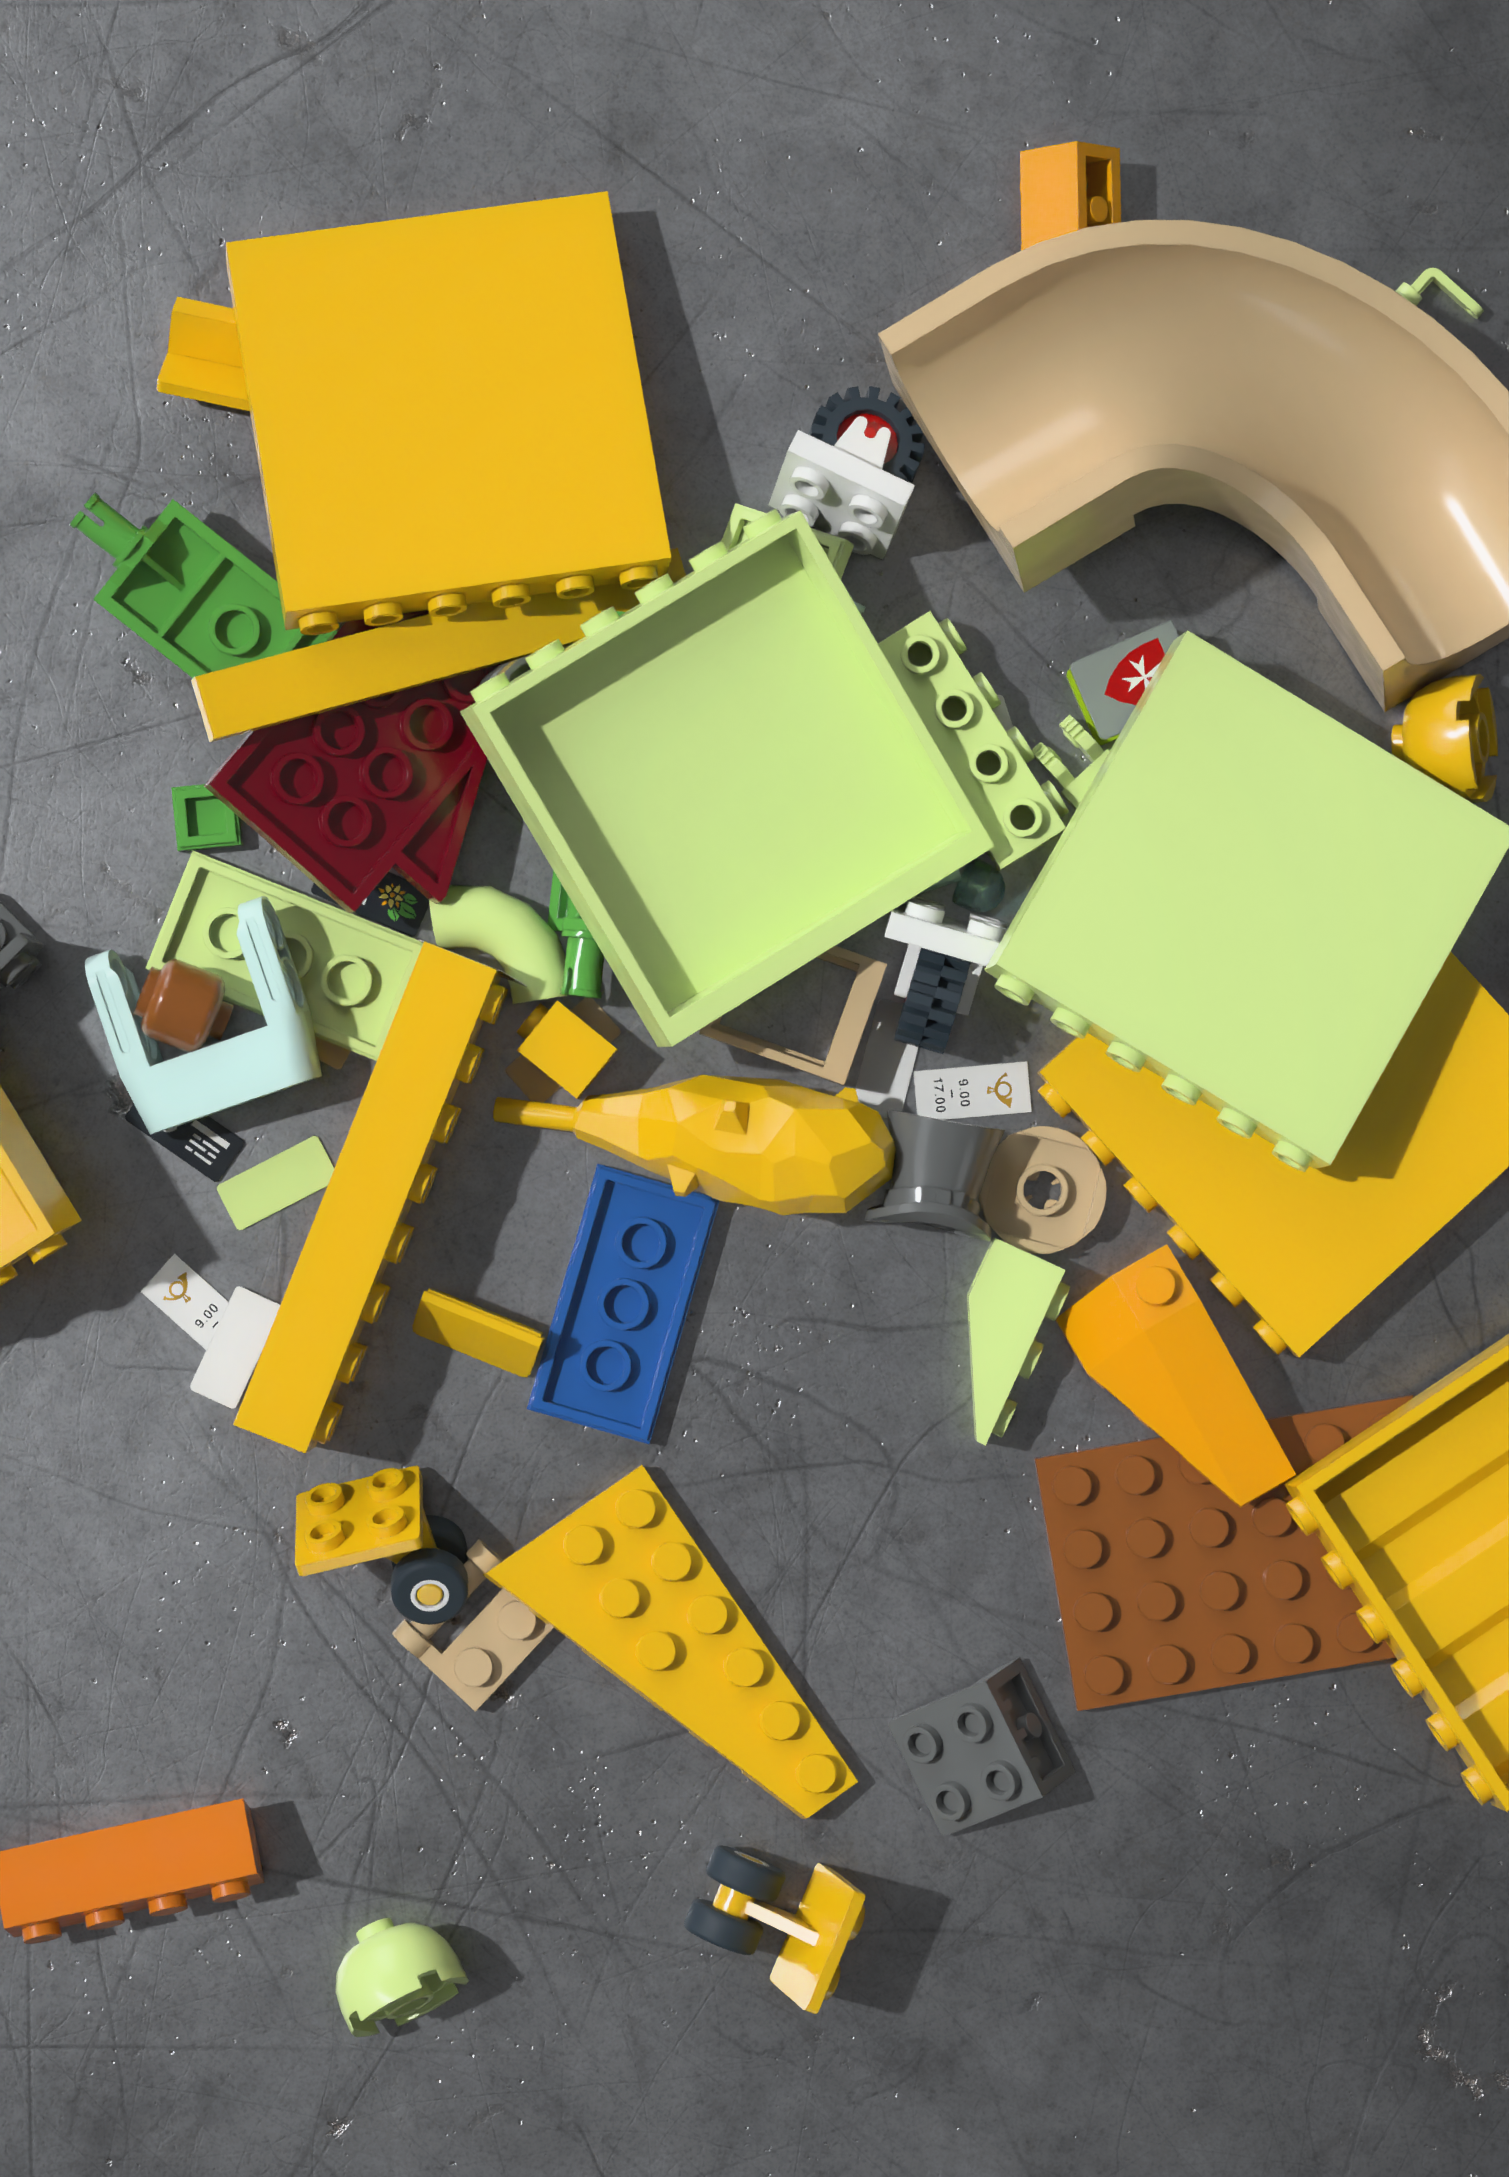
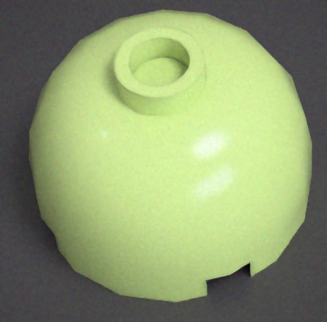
M384 1918L363 1927L356 1933L359 1944L345 1954L336 1973V1995L351 2034L355 2037H365L380 2033L375 2021L384 2018L394 2019L397 2026H401L436 2009L459 1993L455 1983L467 1985L469 1980L458 1956L448 1941L432 1928L417 1923H405L394 1926L391 1918Z

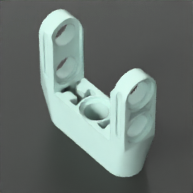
M265 896L241 903L238 906L239 925L236 935L267 1026L163 1061L157 1041L147 1037L142 1031V1017L133 1014L140 996L134 973L123 965L117 953L111 949L90 956L85 960L88 984L120 1078L150 1135L322 1076L311 1012L274 907Z

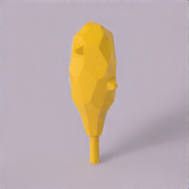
M698 1075L653 1088L613 1094L588 1095L578 1107L497 1097L493 1109V1119L495 1122L574 1132L580 1140L607 1150L650 1172L670 1179L675 1196L686 1197L696 1190L719 1201L757 1207L780 1215L847 1213L892 1179L896 1153L893 1138L878 1111L859 1103L856 1089L845 1087L838 1094L832 1096L781 1079Z

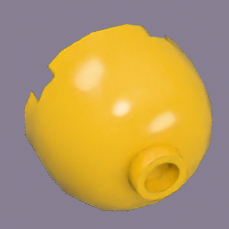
M1481 674L1459 675L1439 679L1418 690L1405 708L1403 724L1394 725L1391 732L1392 754L1471 803L1487 802L1492 799L1497 775L1484 776L1485 763H1487L1488 757L1498 756V737L1489 687L1478 688L1484 679Z

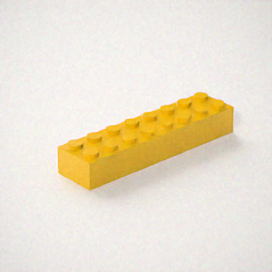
M424 941L233 1423L234 1426L305 1454L315 1448L318 1442L325 1445L327 1441H331L344 1409L343 1405L334 1402L341 1382L349 1384L350 1381L354 1382L368 1346L358 1343L359 1336L365 1322L373 1324L374 1321L378 1322L391 1290L390 1286L381 1283L389 1262L401 1263L415 1227L405 1224L408 1212L413 1201L419 1204L425 1203L436 1177L438 1168L428 1164L437 1141L448 1144L462 1108L452 1105L460 1081L472 1084L483 1058L485 1049L476 1046V1040L484 1021L495 1025L507 997L508 989L499 985L501 977H499L498 970Z

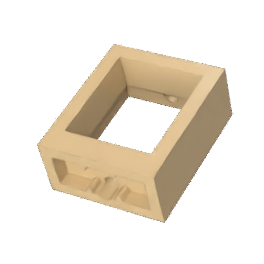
M834 946L816 957L817 959L856 972L825 1062L721 1025L720 1022L723 1016L700 1029L699 1035L844 1086L887 964L838 946Z

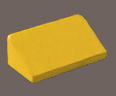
M433 1287L424 1290L412 1325L413 1332L416 1335L520 1377H528L531 1374L546 1337L543 1336L544 1332Z

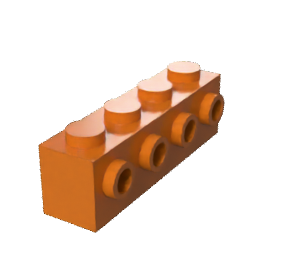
M243 1798L0 1851V1909L3 1926L14 1938L23 1936L25 1944L57 1939L62 1936L61 1927L86 1922L87 1930H99L118 1926L125 1922V1913L149 1908L150 1916L178 1913L188 1908L187 1900L212 1895V1900L215 1903L242 1899L251 1895L249 1886L265 1883L251 1808Z

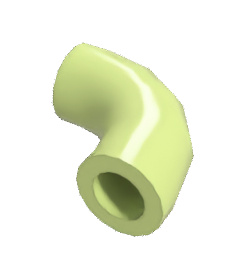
M449 885L447 895L441 903L435 904L429 900L437 946L446 950L474 948L491 955L503 967L506 974L527 986L525 987L508 980L513 1004L567 996L560 994V989L563 985L566 956L559 937L528 903L491 886Z

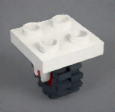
M869 386L866 396L860 397L859 387L847 388L844 399L837 392L828 398L826 407L820 406L814 417L809 434L800 430L797 431L787 451L768 505L779 510L783 517L801 510L810 527L813 526L825 533L848 540L854 544L852 549L854 553L861 555L871 554L883 560L893 541L915 487L912 482L924 454L925 443H920L924 433L918 424L912 425L914 417L907 407L901 412L897 410L900 401L899 396L891 392L887 401L884 402L878 399L880 388Z
M914 896L907 901L906 905L901 904L890 912L884 936L908 944L894 995L905 998L894 1040L944 1054L956 1013L965 1016L969 1015L982 968L987 966L1005 935L1007 923L976 913H970L968 922L944 916L946 907L944 904Z

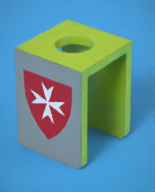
M1172 620L1071 664L1070 669L1066 673V678L1091 736L1100 746L1118 738L1173 640L1179 637Z

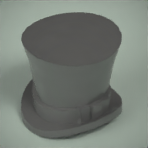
M887 1110L889 1133L893 1138L896 1148L892 1179H890V1189H885L884 1203L868 1208L865 1220L883 1223L908 1222L923 1224L961 1236L990 1241L992 1230L979 1217L981 1205L978 1203V1199L991 1160L1005 1130Z

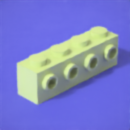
M931 611L879 642V647L994 843L995 847L986 853L998 872L1064 832L1066 826L1062 822L1061 817L1069 813L1067 806L1050 780L1039 785L1027 766V763L1035 759L1032 750L1016 726L1007 731L1003 728L993 712V709L1001 705V702L984 674L980 672L971 677L959 658V655L967 651V648L950 620L946 618L938 623Z

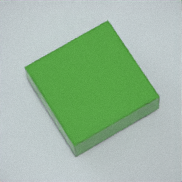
M205 784L171 787L177 851L185 852L243 846L240 817L205 788Z

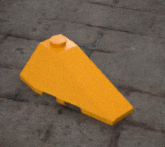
M1167 1244L1113 1274L1056 1318V1323L1086 1374L1131 1410L1133 1415L1146 1427L1154 1430L1177 1450L1184 1460L1238 1507L1242 1508L1296 1477L1294 1469L1210 1316Z

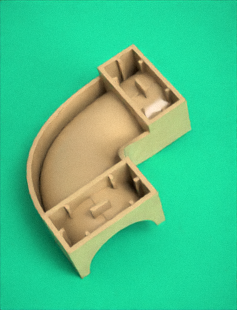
M1134 220L1093 226L1038 242L986 268L878 333L892 384L1024 593L1135 527L1134 514L1149 507L1163 504H1187L1217 512L1236 521L1255 533L1283 556L1317 597L1320 613L1384 712L1410 698L1428 684L1445 677L1509 638V391L1471 350L1434 318L1388 286L1342 261L1293 241L1229 225L1193 220Z

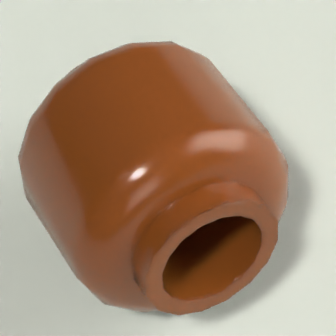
M172 959L165 963L161 970L151 967L133 1014L142 1017L141 1028L144 1035L190 1053L201 1049L208 1037L221 1040L234 1005L222 1001L225 993V982L222 977L181 960Z

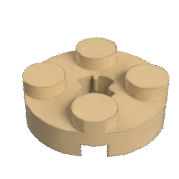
M1048 1126L1031 1127L1008 1135L998 1145L991 1160L979 1196V1202L986 1223L1004 1242L1025 1252L1052 1254L1075 1245L1095 1228L1105 1207L1106 1180L1097 1157L1082 1139L1060 1128ZM1040 1171H1046L1054 1175L1056 1179L1051 1184L1059 1183L1060 1185L1058 1200H1047L1043 1209L1031 1206L1028 1201L1032 1198V1195L1025 1197L1023 1191L1026 1180H1037Z

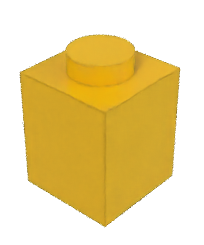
M558 1000L550 1010L540 1003L516 1032L525 1039L517 1051L576 1099L583 1095L618 1052L615 1046Z

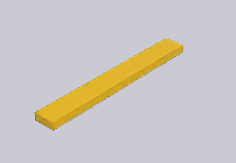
M678 548L670 550L672 558L668 574L673 583L686 576ZM620 583L595 586L593 593L579 598L562 599L557 597L556 592L531 595V601L509 608L494 607L492 601L467 604V610L456 615L433 617L428 614L199 675L194 677L191 682L209 742H214L520 659L533 654L557 639L560 640L563 647L572 645L585 637L580 625L601 613V611L614 606L616 611L627 612L640 604L634 594L639 589L626 590L621 588Z

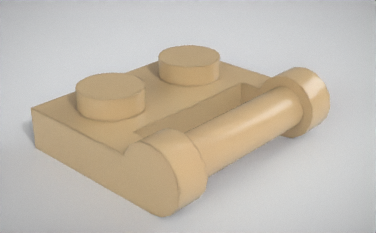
M479 1539L466 1552V1555L469 1557V1560L464 1564L468 1575V1597L486 1579L483 1574L503 1561L500 1556ZM502 1588L444 1652L430 1638L445 1622L427 1625L404 1619L392 1632V1635L476 1712L554 1627L546 1624L530 1612L527 1606Z

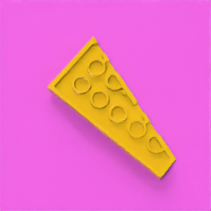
M643 1465L635 1468L483 1574V1576L499 1588H503L527 1606L530 1612L546 1624L552 1625L582 1648L581 1651L640 1696L688 1729L691 1735L730 1761L742 1771L741 1773L801 1819L809 1818L858 1782Z

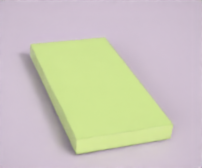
M192 851L145 969L150 970L151 967H155L161 970L163 965L172 959L181 960L219 975L224 980L225 993L223 1000L264 1016L236 934L239 925L238 906L241 903L265 896L271 902L280 921L311 1012L315 1037L377 1061L423 943Z

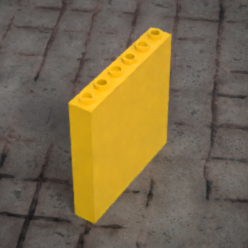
M608 191L226 242V266L285 630L300 628L301 634L319 635L338 629V623L361 619H364L365 624L369 626H383L402 620L403 613L428 610L430 616L446 617L466 611L467 604L492 601L494 607L509 608L531 601V595L556 592L558 598H579L593 593L595 586L620 583L622 589L635 590L641 589L658 579V577L668 573L672 557Z
M1451 951L1333 1162L1325 1167L1314 1169L1309 1166L1306 1172H1303L1285 1164L1272 1154L1275 1147L1274 1144L1255 1133L1249 1139L1228 1130L1216 1120L1220 1114L1219 1111L1199 1099L1196 1105H1190L1173 1097L1161 1087L1165 1080L1164 1078L1144 1066L1140 1072H1135L1118 1064L1106 1055L1109 1045L1089 1033L1086 1034L1084 1039L1075 1037L1037 1072L1045 1082L1037 1090L1043 1099L1062 1119L1072 1111L1088 1129L1080 1139L1105 1166L1115 1159L1132 1177L1123 1185L1126 1190L1148 1213L1157 1206L1174 1224L1166 1232L1168 1236L1190 1260H1194L1200 1253L1217 1271L1210 1279V1282L1234 1308L1244 1301L1261 1320L1252 1328L1277 1355L1281 1354L1286 1348L1296 1357L1303 1355L1509 1167V1015Z

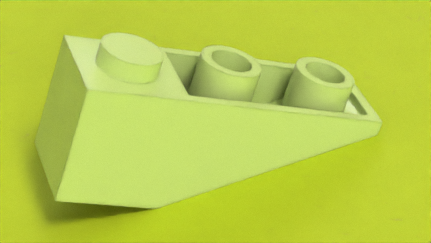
M994 1237L967 1293L975 1440L983 1445L987 1444L991 1433L1001 1438L1004 1435L1017 1406V1402L1008 1399L1009 1393L1018 1375L1029 1379L1044 1344L1034 1340L1044 1317L1053 1321L1056 1320L1070 1290L1069 1285L1060 1282L1065 1269Z

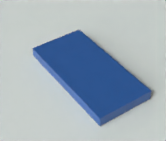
M597 1164L528 1402V1410L650 1444L720 1202L719 1200L694 1191L686 1197L675 1196L673 1186L670 1184Z

